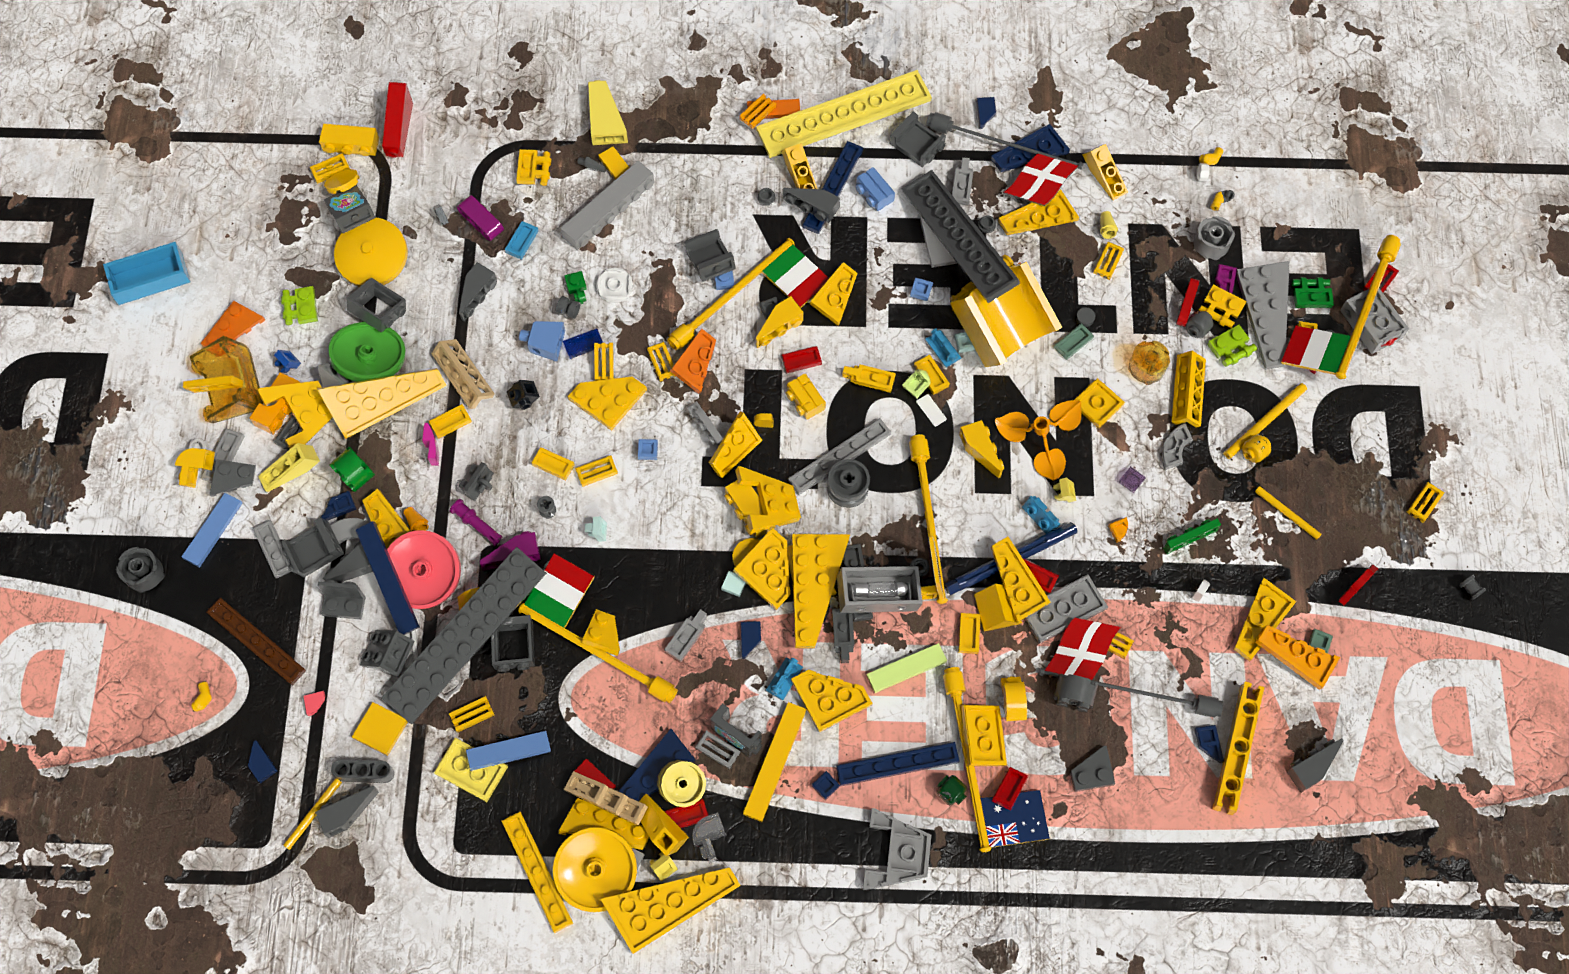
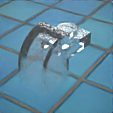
M718 812L702 818L695 825L692 835L694 847L703 845L699 848L703 859L707 858L709 863L717 861L711 841L726 836Z

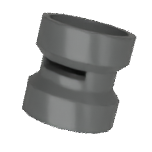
M561 296L557 303L556 313L566 314L569 318L575 319L579 313L581 303L575 300L570 301L569 298Z

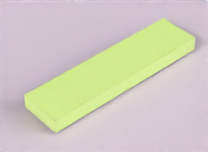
M938 643L872 671L866 676L874 693H877L945 664L947 659Z

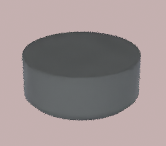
M1081 308L1076 315L1077 323L1079 325L1082 323L1085 327L1093 324L1095 320L1094 311L1090 308Z

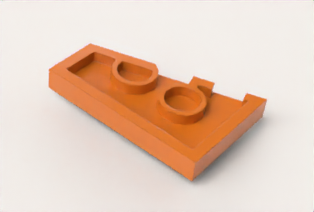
M233 301L201 342V345L219 355L234 344L241 335L249 333L256 324L264 322L265 318Z
M703 329L698 332L670 370L671 373L698 394L702 391L708 364L716 343V339Z

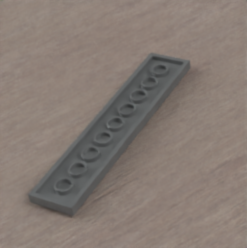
M930 170L902 188L905 196L987 303L1020 284L1017 276L933 170Z
M516 547L382 696V699L412 725L547 573Z

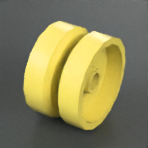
M675 760L669 762L661 769L658 775L657 786L659 793L666 801L675 806L688 807L694 805L702 798L706 788V779L704 773L697 765L685 760ZM681 780H684L683 782L685 783L683 787L679 786Z

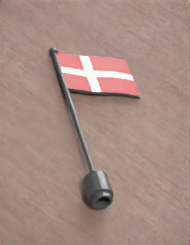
M937 112L930 113L926 126L934 131L947 134L948 131L951 132L952 129H956L1036 154L1025 165L1015 182L1003 194L1041 206L1047 205L1056 196L1065 180L1077 168L1082 170L1084 164L955 126L952 117Z
M1074 618L1066 628L1056 654L1046 669H1040L1039 676L1049 675L1058 677L1059 674H1063V678H1068V674L1090 679V684L1093 685L1097 682L1098 686L1190 704L1192 709L1195 710V714L1220 717L1223 710V701L1216 697L1199 694L1198 698L1194 697L1193 701L1093 681L1094 676L1105 660L1113 638L1121 629L1119 626Z

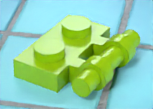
M313 286L295 289V296H290L289 290L282 291L281 304L284 306L282 315L286 325H292V319L297 318L299 324L318 322L315 289ZM296 304L297 310H291V305Z
M1240 325L1215 337L1207 344L1217 358L1225 356L1226 359L1222 361L1225 367L1238 363L1241 358H1247L1252 355V352L1257 350L1255 344L1246 345L1250 338ZM1237 348L1239 349V352L1237 353L1231 352Z

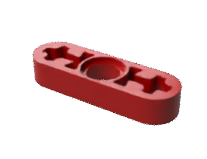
M1190 278L1176 325L1186 326L1200 280Z

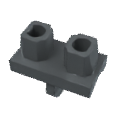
M483 462L480 465L473 464L469 469L471 478L469 480L464 479L459 484L462 491L474 501L485 489L490 491L493 488L489 482L494 473Z

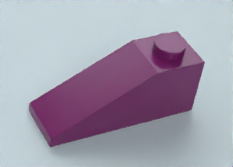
M522 532L481 559L480 566L482 570L498 568L516 547L532 561L541 560L535 532Z

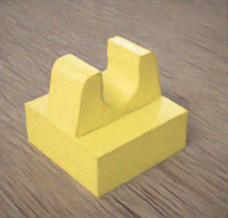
M1068 478L1059 479L1060 483L1054 485L1053 489L1056 491L1061 490V493L1055 495V499L1058 501H1068L1069 503L1076 501L1074 483Z
M661 852L659 853L660 858L657 861L650 860V867L662 882L678 870L669 855L665 856Z

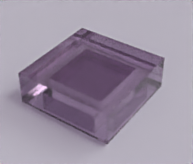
M1130 466L1119 480V483L1132 493H1135L1146 477Z

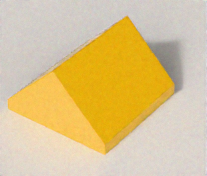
M994 584L974 594L978 612L981 614L980 619L984 632L1022 624V621L1016 623L1004 585Z

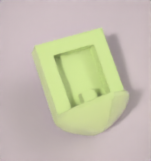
M916 369L902 386L917 399L930 385L931 381L927 371Z

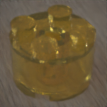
M1143 341L1135 347L1129 361L1128 370L1136 380L1146 385L1158 382L1163 378L1170 364L1169 351L1158 341Z

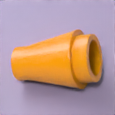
M408 507L404 510L403 514L406 517L411 532L428 530V520L413 507Z

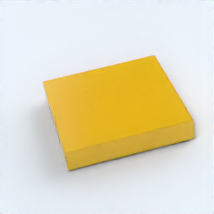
M1098 378L1074 399L1081 401V413L1098 429L1125 404L1119 396Z
M372 702L352 738L388 756L408 721L402 716Z

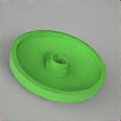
M359 322L340 329L332 337L329 344V360L333 368L340 375L352 381L359 382L388 377L396 374L403 366L405 361V345L400 335L393 329L386 328L381 333L366 322Z

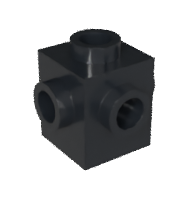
M519 380L507 391L512 408H521L522 410L530 408L540 397L534 381Z

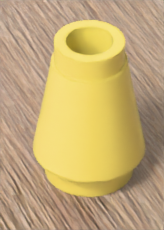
M1104 211L1100 214V234L1106 239H1111L1117 235L1118 227L1111 212Z

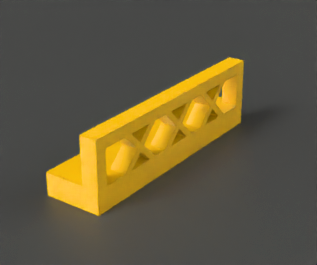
M1194 351L1177 355L1172 423L1177 425L1188 422L1197 428L1201 426L1206 359ZM1192 410L1195 415V419L1192 418Z

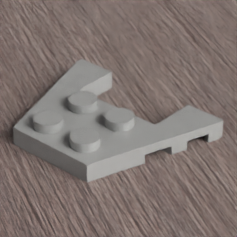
M872 808L870 828L891 831L887 872L865 870L863 890L927 878L931 835Z

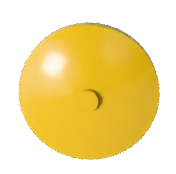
M374 218L350 231L341 233L334 249V260L337 269L348 282L358 287L362 286L370 278L375 279L382 285L388 284L401 273L408 256L407 243L401 231L391 222L381 218Z
M588 827L571 834L559 847L553 863V878L560 895L573 907L587 912L606 911L607 909L601 899L630 892L637 876V861L630 844L619 833L604 827Z

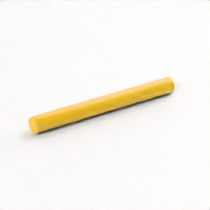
M1259 486L1256 489L1255 493L1316 540L1322 535Z
M337 778L333 780L283 846L289 850L317 816L315 812L327 803L342 782Z

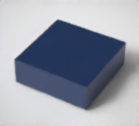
M827 771L811 784L825 801L840 788L837 781Z

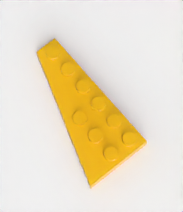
M792 534L795 648L815 649L850 534Z

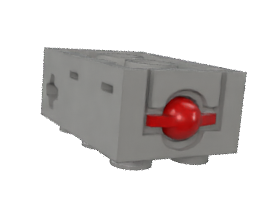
M1380 288L1377 291L1360 339L1371 354L1401 340L1409 330ZM1369 289L1346 300L1340 310L1353 329Z

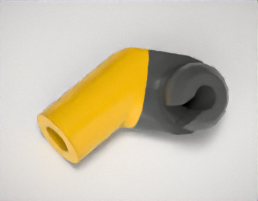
M1232 190L1216 193L1210 208L1218 211L1222 203L1229 202L1235 197V193Z

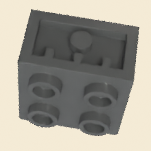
M333 580L318 582V587L325 595L321 611L322 616L362 620L366 597L356 583L347 581L342 584Z
M376 630L370 637V644L362 655L360 666L379 668L394 677H399L415 641L396 630Z

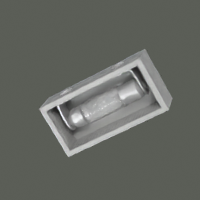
M918 566L841 567L837 574L840 613L917 611L923 604Z

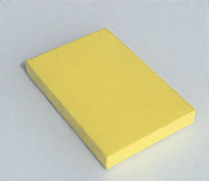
M454 738L434 774L477 798L488 802L508 766L502 763L470 771L466 750L474 747Z

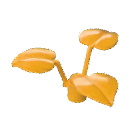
M1071 400L1057 404L1050 411V419L1044 416L1037 417L1034 420V424L1032 423L1030 427L1028 417L1021 412H1012L996 418L995 423L999 433L1010 442L1023 441L1026 437V432L1034 429L1037 435L1043 437L1046 451L1036 455L1034 459L1035 470L1041 476L1050 480H1057L1063 474L1066 466L1065 456L1060 449L1049 451L1046 435L1050 431L1049 425L1054 427L1058 425L1064 431L1077 428L1081 422V401Z

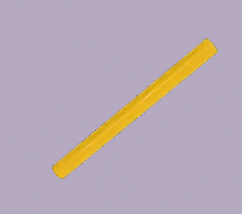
M1300 383L1225 450L1223 452L1224 456L1227 459H1231L1242 449L1244 442L1252 436L1258 435L1307 390L1306 385Z

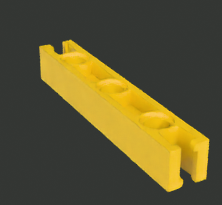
M1246 681L1239 689L1224 762L1212 810L1221 811L1223 796L1231 798L1230 806L1227 810L1229 815H1233L1238 809L1265 688L1258 686L1255 690L1253 689L1252 694H1255L1254 700L1247 699L1248 687L1251 688L1252 683ZM1243 706L1248 707L1251 710V714L1245 713ZM1234 744H1239L1243 752L1237 751ZM1226 782L1232 783L1234 790H1229L1226 787Z

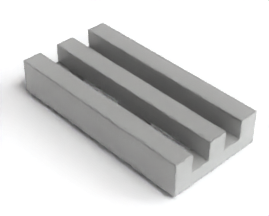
M707 730L695 747L698 751L729 770L740 754L738 749ZM708 737L709 739L718 743L722 747L731 751L732 753H734L733 756L729 755L720 748L711 744L706 740V738ZM702 744L706 745L710 749L727 758L729 762L723 760L719 756L702 747Z

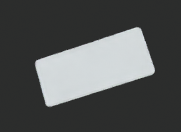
M929 394L916 401L935 427L947 420Z

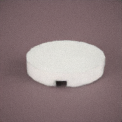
M616 267L605 270L604 273L598 276L596 282L600 297L612 303L627 299L633 289L632 277L625 270Z

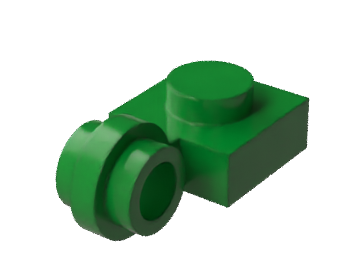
M582 271L564 275L569 294L574 295L575 301L584 304L583 302L587 301L584 293L587 287Z

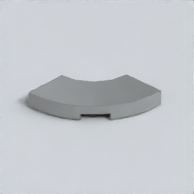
M1186 424L1175 428L1163 445L1162 464L1164 470L1183 464V449L1193 441Z
M347 518L331 524V528L339 544L348 539L360 540L356 529L370 522L359 518Z

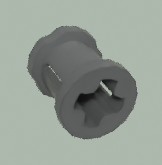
M549 496L539 498L537 507L540 515L546 519L554 517L557 511L554 500Z
M1474 575L1459 585L1469 593L1472 601L1486 591V588H1482L1474 579Z

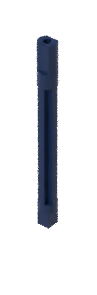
M1070 522L1016 549L1021 557L1026 559L1077 534L1078 531L1075 524ZM995 559L945 583L944 586L947 593L952 595L998 573Z

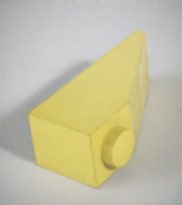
M297 443L258 477L265 492H269L307 473L320 460L313 446Z

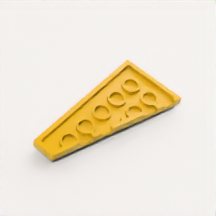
M435 368L323 387L317 390L344 438L347 439L447 385L439 370Z
M728 867L602 898L601 901L632 954H634L741 885L731 868Z

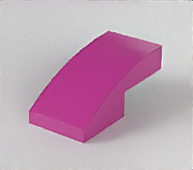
M424 423L422 441L425 447L429 448L428 460L432 466H439L437 441L429 424Z

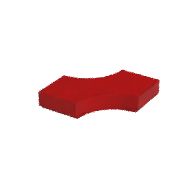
M1374 564L1371 565L1343 594L1339 602L1345 605L1379 568Z

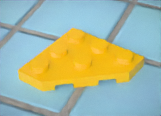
M634 377L582 382L568 395V400L612 431L647 391V387Z
M772 528L733 571L775 610L790 596L787 540Z
M807 670L791 678L819 733L873 704L864 687L858 684L848 683L842 679L829 675L825 676L812 670Z

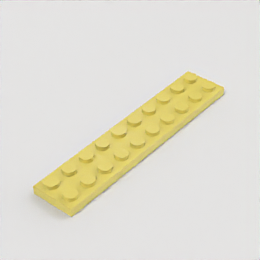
M918 70L761 124L756 126V131L769 158L782 154L781 151L800 143H802V146L809 145L930 102L932 97Z

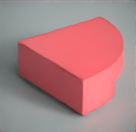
M324 691L304 696L307 716L314 715L324 703Z

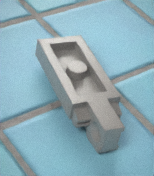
M962 158L961 167H957L955 170L952 196L961 205H969L973 178V169L968 168L970 158Z
M696 401L687 408L692 418H698V424L703 431L707 430L710 434L707 437L712 445L717 444L719 446L723 438Z
M700 609L695 617L690 616L689 619L687 618L664 651L679 662H682L704 631L705 625L703 623L707 618V613Z

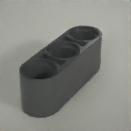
M341 759L335 761L331 767L332 774L342 782L388 783L395 775L393 768L386 761ZM342 767H347V771L343 775H339V770ZM367 767V772L360 776V769ZM388 768L386 775L379 776L381 769Z

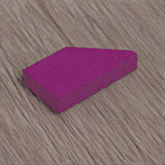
M1219 264L1215 284L1232 294L1237 268Z

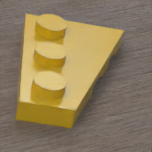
M843 262L810 301V305L839 326L858 273Z
M740 411L709 461V464L721 478L762 441L744 412Z

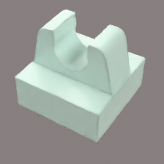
M601 516L593 517V523L585 524V532H588L589 536H593L599 542L606 541L607 522Z

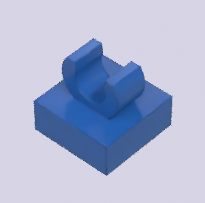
M277 350L274 354L278 359L274 365L279 367L283 365L281 373L289 372L290 368L297 369L301 364L291 351Z

